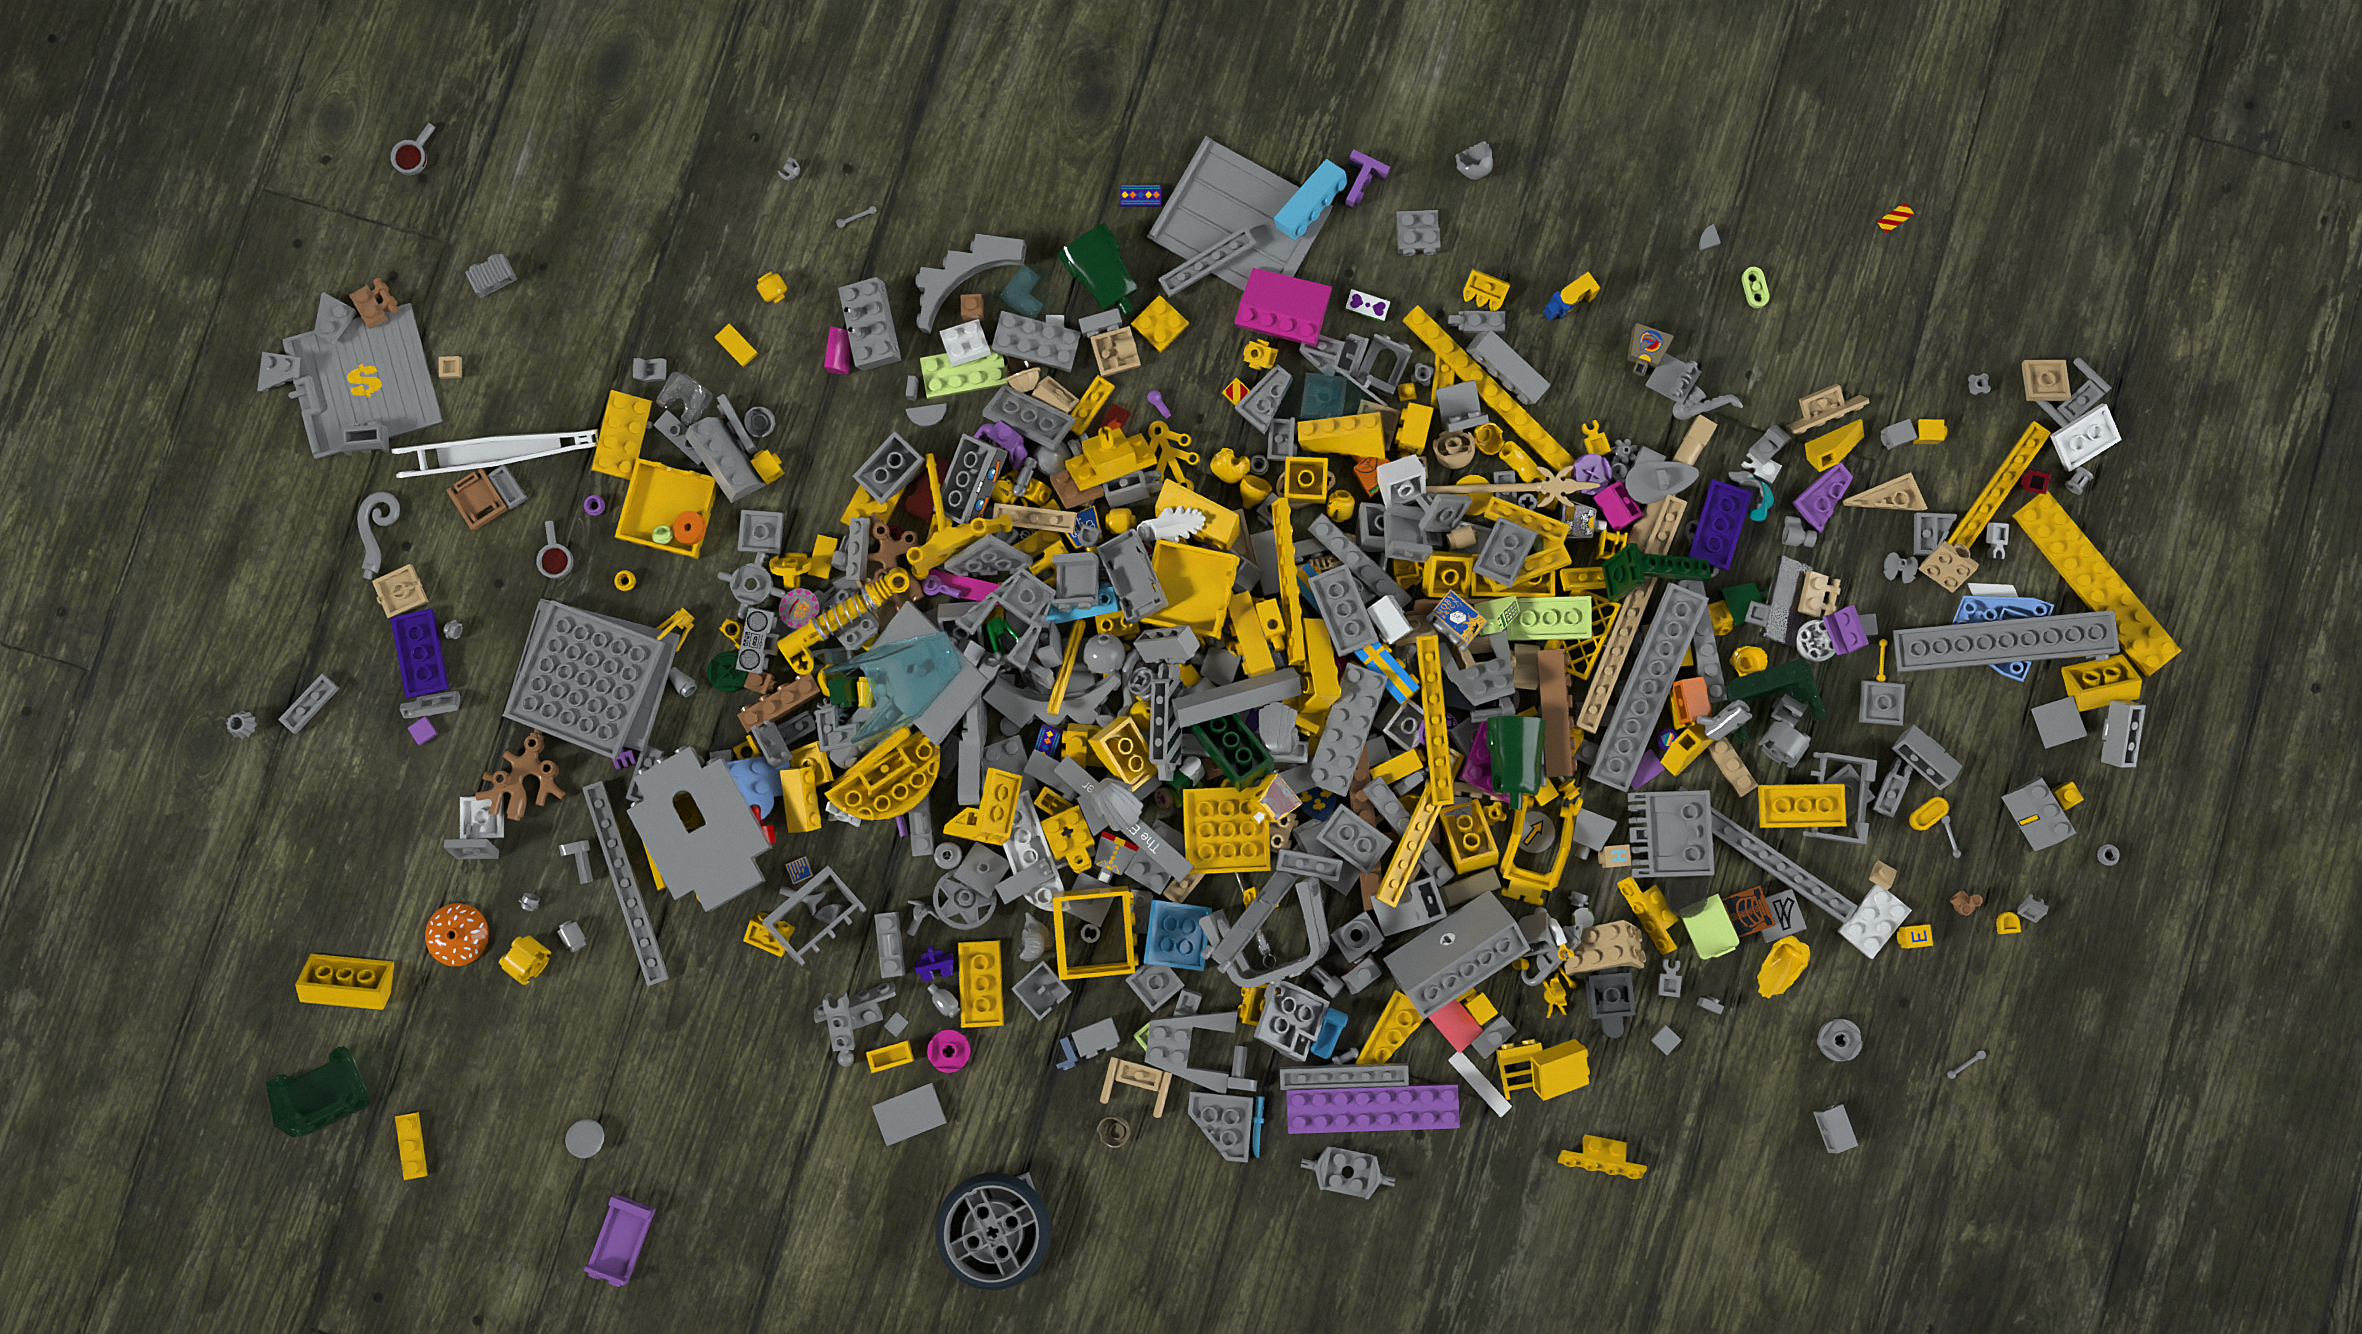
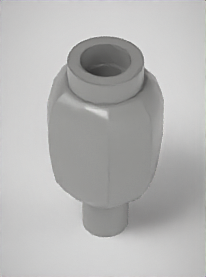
M934 983L928 987L929 992L933 995V1003L942 1015L953 1018L960 1012L958 1001L949 991L938 989Z

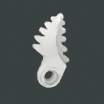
M1179 506L1175 513H1173L1170 507H1166L1156 519L1142 521L1137 526V532H1139L1141 539L1145 541L1164 539L1177 543L1179 542V535L1189 539V531L1197 534V530H1201V526H1204L1206 518L1197 509H1194L1192 512L1191 507H1188L1185 513L1182 506Z

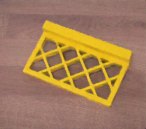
M1572 590L1569 597L1591 596L1594 599L1596 606L1592 607V612L1598 610L1601 619L1592 622V627L1603 623L1605 630L1603 634L1595 636L1592 630V639L1582 642L1580 639H1577L1578 643L1570 647L1566 646L1565 640H1548L1543 650L1561 649L1564 645L1565 652L1569 653L1570 650L1580 647L1583 657L1572 661L1569 654L1570 662L1566 666V673L1587 681L1622 605L1609 602V599L1586 590ZM1608 605L1614 607L1612 615L1604 618L1600 608ZM1594 641L1596 645L1595 651L1586 655L1583 645ZM1585 660L1587 668L1584 674L1577 672L1574 664Z

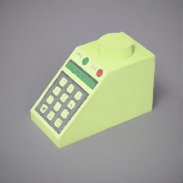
M1516 595L1474 604V608L1489 620L1480 631V636L1501 632L1520 613Z

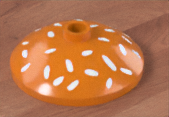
M463 903L449 904L437 910L428 921L425 931V941L429 952L437 961L448 966H464L474 962L482 955L489 940L488 924L482 913L473 906ZM451 931L455 933V937L453 939L450 938Z

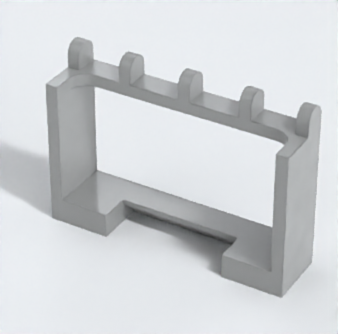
M1814 752L1813 757L1820 758L1819 772L1811 771V776L1818 777L1817 784H1824L1827 759L1862 765L1853 838L1819 833L1818 827H1811V832L1803 831V836L1857 845L1867 844L1869 823L1864 822L1869 784L1875 781L1877 760Z
M826 866L762 921V925L794 961H797L802 966L805 962L801 956L808 949L812 948L815 953L819 952L820 950L815 943L826 934L834 939L836 935L832 929L842 920L850 925L852 921L848 915L859 908L864 913L867 909L831 868ZM830 878L853 905L796 953L773 926L815 888H819Z

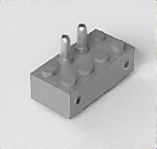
M874 277L838 288L855 367L866 371L902 361L885 283L879 278Z

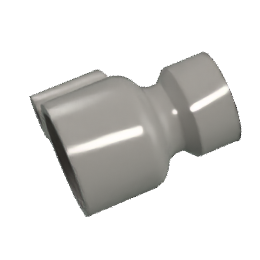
M1786 516L1782 543L1795 547L1804 544V546L1813 548L1817 539L1816 531L1807 530L1805 532L1801 527L1800 518Z

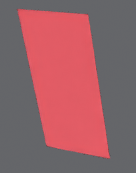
M1455 999L1428 1016L1459 1054L1483 1031L1460 1002H1457Z

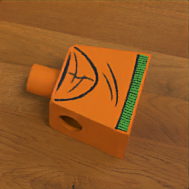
M1351 455L1358 463L1353 468L1352 473L1367 497L1371 499L1380 491L1377 481V467L1390 463L1387 458L1386 460H1380L1376 457L1362 458L1358 455Z

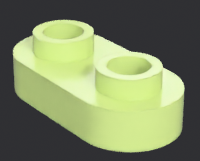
M1757 267L1746 269L1742 274V284L1747 301L1753 308H1762L1769 301V292L1764 274ZM1749 276L1754 277L1755 281L1751 282ZM1754 296H1759L1760 301H1756L1754 299Z

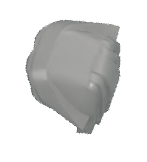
M1272 702L1270 705L1259 709V728L1254 734L1268 752L1272 754H1290L1296 749L1299 743L1298 730L1295 727L1297 711L1280 702Z
M1106 778L1091 791L1090 800L1098 818L1105 819L1113 831L1132 827L1139 820L1143 804L1132 794V785Z

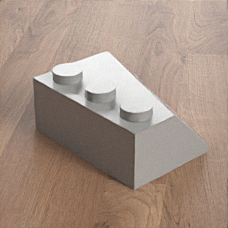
M1020 735L983 747L982 793L988 767L1023 776L1019 794L1029 790L1030 795H1039L1041 793L1036 778L1023 772L1029 758Z

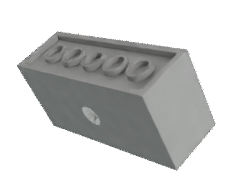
M1488 890L1383 960L1398 986L1424 1020L1531 949L1516 921L1492 892Z

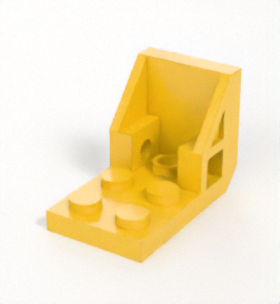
M988 767L979 809L965 808L945 824L943 833L1002 846L1010 838L1023 776Z

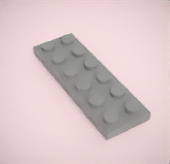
M1349 662L1347 663L1340 683L1341 697L1332 705L1306 779L1307 783L1344 797L1347 795L1388 676Z

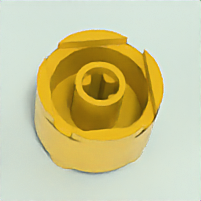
M518 936L513 941L512 948L508 954L506 953L501 957L499 964L502 965V969L522 985L530 983L527 979L531 976L536 978L545 968L549 961L547 954H551V951L531 936L524 938Z

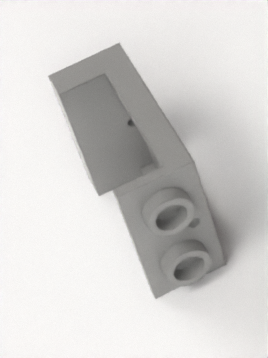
M1375 334L1355 379L1362 371L1370 372L1381 350L1391 349L1397 356V362L1388 382L1386 383L1373 377V381L1367 388L1391 399L1413 350L1409 349L1410 346L1403 342L1396 343L1391 341V338L1385 334Z

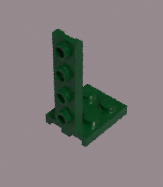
M1629 543L1601 564L1609 602L1617 603L1645 582L1644 576L1703 582L1712 579L1708 559L1639 553L1637 543Z

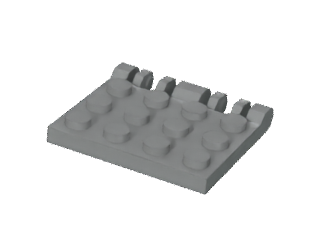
M1710 790L1628 793V802H1645L1644 805H1629L1628 810H1645L1646 818L1632 817L1629 819L1630 824L1646 823V827L1629 828L1630 843H1647V847H1631L1630 850L1635 854L1648 852V860L1635 859L1631 861V866L1648 865V868L1631 869L1632 878L1714 876Z

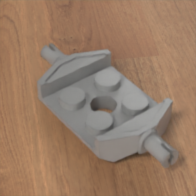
M1327 1146L1318 1160L1311 1161L1302 1158L1301 1168L1313 1169L1316 1172L1320 1190L1325 1189L1369 1199L1378 1185L1384 1184L1393 1187L1395 1185V1177L1383 1176L1380 1173L1375 1155ZM1345 1166H1351L1354 1170L1353 1175L1349 1178L1344 1177L1341 1173L1342 1168Z

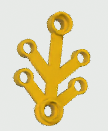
M1162 421L1153 422L1148 430L1151 437L1149 447L1154 455L1159 443L1162 448L1156 468L1161 473L1158 481L1163 482V474L1168 462L1177 480V484L1186 483L1187 489L1193 491L1194 484L1191 480L1185 479L1176 457L1186 460L1191 465H1197L1200 462V456L1194 452L1188 453L1173 448L1167 440L1177 441L1181 446L1187 447L1192 442L1191 437L1187 434L1169 431L1167 424ZM1160 427L1161 433L1156 435L1155 430ZM1186 436L1188 438V442L1186 444H1183L1182 438ZM1192 455H1195L1197 459L1192 463L1190 458Z

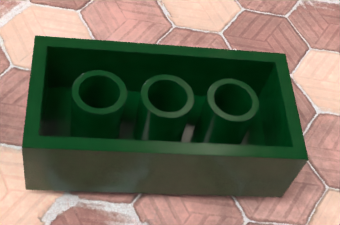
M1237 713L1189 726L1190 732L1239 793L1274 769L1273 757Z

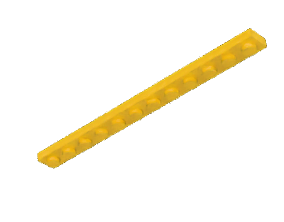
M1418 305L1403 319V322L1435 354H1438L1440 359L1452 368L1464 382L1470 380L1476 382L1478 396L1556 473L1575 463L1576 460ZM1571 470L1566 474V476H1562L1561 478L1563 480H1565L1566 478L1572 479Z

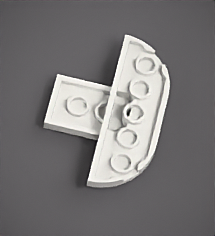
M1029 790L1018 796L1010 838L1003 846L1014 875L1043 858L1047 860L1055 877L1023 895L1035 906L1047 911H1053L1052 892L1065 891L1057 869L1068 866L1069 863L1067 858L1059 861L1055 859L1042 829ZM1065 828L1062 836L1070 838L1073 829ZM1094 845L1086 848L1090 857L1096 855ZM1068 900L1061 901L1062 911L1071 909Z

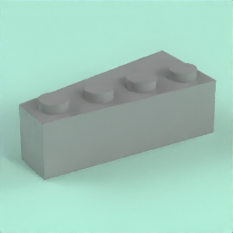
M1492 330L1478 333L1464 350L1477 364L1500 381L1505 388L1516 394L1518 400L1525 405L1535 404L1550 387V384Z
M1158 772L1132 792L1140 801H1143L1163 785L1162 781L1159 780ZM1082 796L1077 798L1092 835L1096 837L1110 825L1105 819L1098 818L1093 806Z

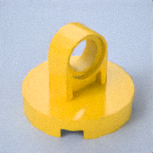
M785 553L786 557L779 559L777 555L770 559V571L773 574L783 576L784 587L787 591L799 589L800 574L808 572L812 567L811 558L807 559V555L803 553Z

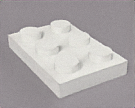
M2103 403L2050 435L2065 471L2069 472L2121 440L2108 406Z
M1875 884L1860 902L1847 924L1843 923L1837 932L1868 958L1873 959L1912 910L1888 890Z

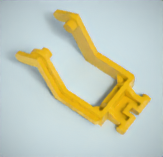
M1522 796V810H1516L1512 833L1500 865L1502 878L1509 879L1508 887H1502L1500 895L1519 900L1520 895H1524L1523 902L1542 906L1544 900L1540 898L1542 890L1552 891L1558 885L1570 851L1575 818L1582 806V798H1578L1575 805L1570 803L1568 808L1562 806L1560 816L1564 817L1565 820L1560 848L1552 871L1543 875L1516 867L1513 863L1522 836L1527 807L1532 808L1534 798Z

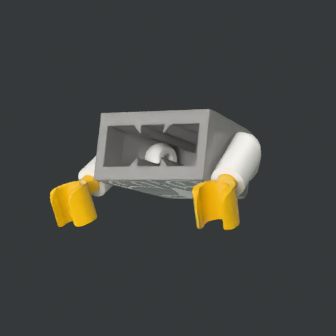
M1537 907L1533 915L1520 919L1518 926L1531 950L1512 961L1513 968L1516 970H1521V968L1527 970L1529 962L1523 959V957L1557 950V946L1560 947L1558 951L1560 959L1566 961V952L1570 958H1574L1573 950L1565 945L1567 941L1562 928L1556 919L1551 918L1545 908Z

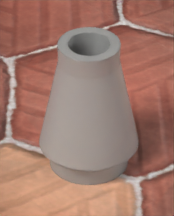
M676 667L670 669L668 677L679 695L688 697L693 694L697 689L695 680Z

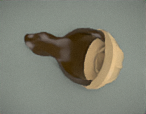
M1005 355L1008 359V364L1004 369L1006 381L1015 390L1022 393L1035 389L1039 382L1040 368L1030 361Z

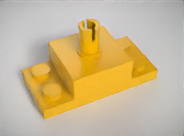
M1105 426V433H1103L1101 427L1098 430V436L1081 441L1084 454L1065 460L1066 468L1078 489L1083 491L1157 464L1156 456L1142 434L1126 438L1120 428L1111 430L1110 427Z

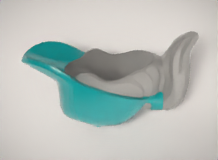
M1729 472L1731 480L1739 482V488L1753 492L1747 509L1750 518L1754 521L1765 520L1767 510L1774 502V496L1769 486L1760 480H1756L1750 472Z

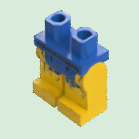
M1587 272L1565 287L1561 293L1559 291L1554 293L1542 312L1549 322L1557 316L1561 320L1582 299L1585 298L1587 302L1594 299L1600 287L1591 274Z

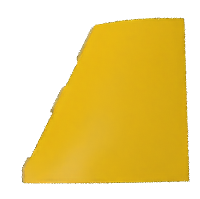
M1392 558L1394 581L1404 590L1413 584L1417 585L1423 579L1425 563Z

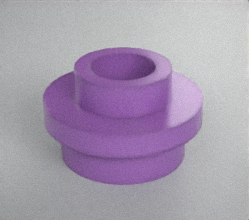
M591 495L585 500L584 509L589 515L597 516L604 511L605 502L600 496ZM597 502L598 507L596 509H592V504Z

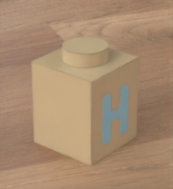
M1629 844L1602 847L1601 851L1598 852L1599 864H1602L1603 868L1631 866Z

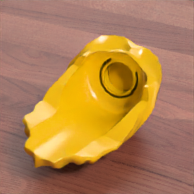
M1792 935L1784 936L1774 943L1762 964L1761 971L1757 975L1758 984L1760 985L1758 993H1761L1762 997L1770 998L1772 995L1783 994L1808 966L1810 960L1809 946L1800 942Z

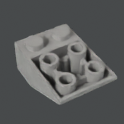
M1431 875L1408 882L1396 908H1392L1375 899L1376 894L1370 896L1384 937L1447 917L1434 877Z

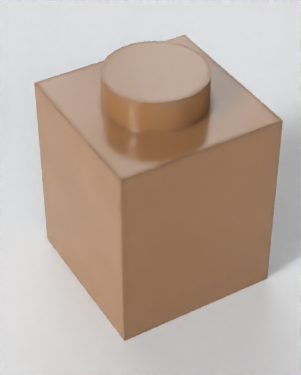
M981 294L961 295V316L963 321L984 320V304Z

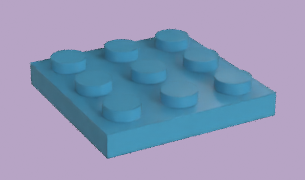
M1152 900L1144 963L1204 971L1205 958L1202 957L1201 953L1207 947L1208 938L1199 924V920L1212 913V908Z

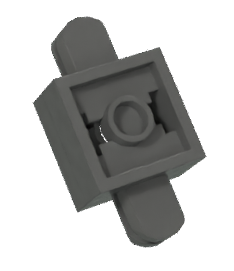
M1617 967L1596 970L1597 974L1584 975L1589 1018L1602 1019L1603 1033L1611 1038L1620 1037L1624 1032L1622 1016L1636 1015L1631 972H1618Z

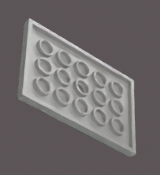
M911 601L905 602L857 664L868 677L876 679L877 686L937 746L940 745L990 682Z

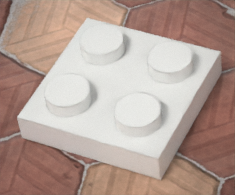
M979 319L939 331L952 367L991 355Z

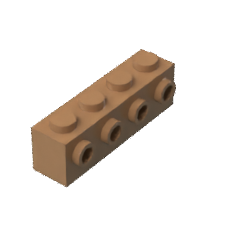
M811 673L798 675L795 678L796 681L790 685L785 683L777 688L778 691L772 695L768 693L759 698L760 702L757 704H749L743 707L741 713L737 716L746 732L753 735L751 727L755 725L761 727L765 725V720L773 723L822 695L823 693L818 687L816 677Z

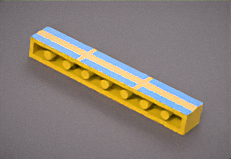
M1307 563L1297 572V585L1299 586L1300 593L1321 615L1308 579L1322 572L1316 565L1312 567ZM1377 642L1354 651V654L1369 670L1388 676L1385 688L1401 706L1420 690L1418 686L1420 681L1413 673L1410 675L1404 670L1405 664L1399 658L1394 659L1390 655L1392 650L1385 642L1382 644Z

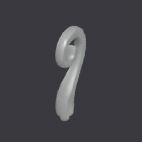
M385 491L370 494L362 502L358 511V528L366 550L361 568L365 570L363 578L369 580L372 579L373 573L379 572L381 565V551L369 525L370 512L380 502L387 503L390 506V513L386 517H382L380 509L375 508L373 510V520L380 526L393 524L400 514L398 500L392 494Z
M1136 647L1127 655L1121 672L1124 698L1123 707L1128 705L1130 710L1138 701L1136 695L1129 690L1128 681L1133 673V669L1135 671L1143 667V663L1137 661L1141 655ZM1150 662L1147 668L1155 673L1158 663Z

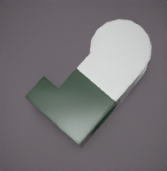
M1196 756L1188 757L1184 761L1183 766L1174 774L1173 781H1165L1168 788L1183 798V789L1193 788L1205 774L1201 760Z

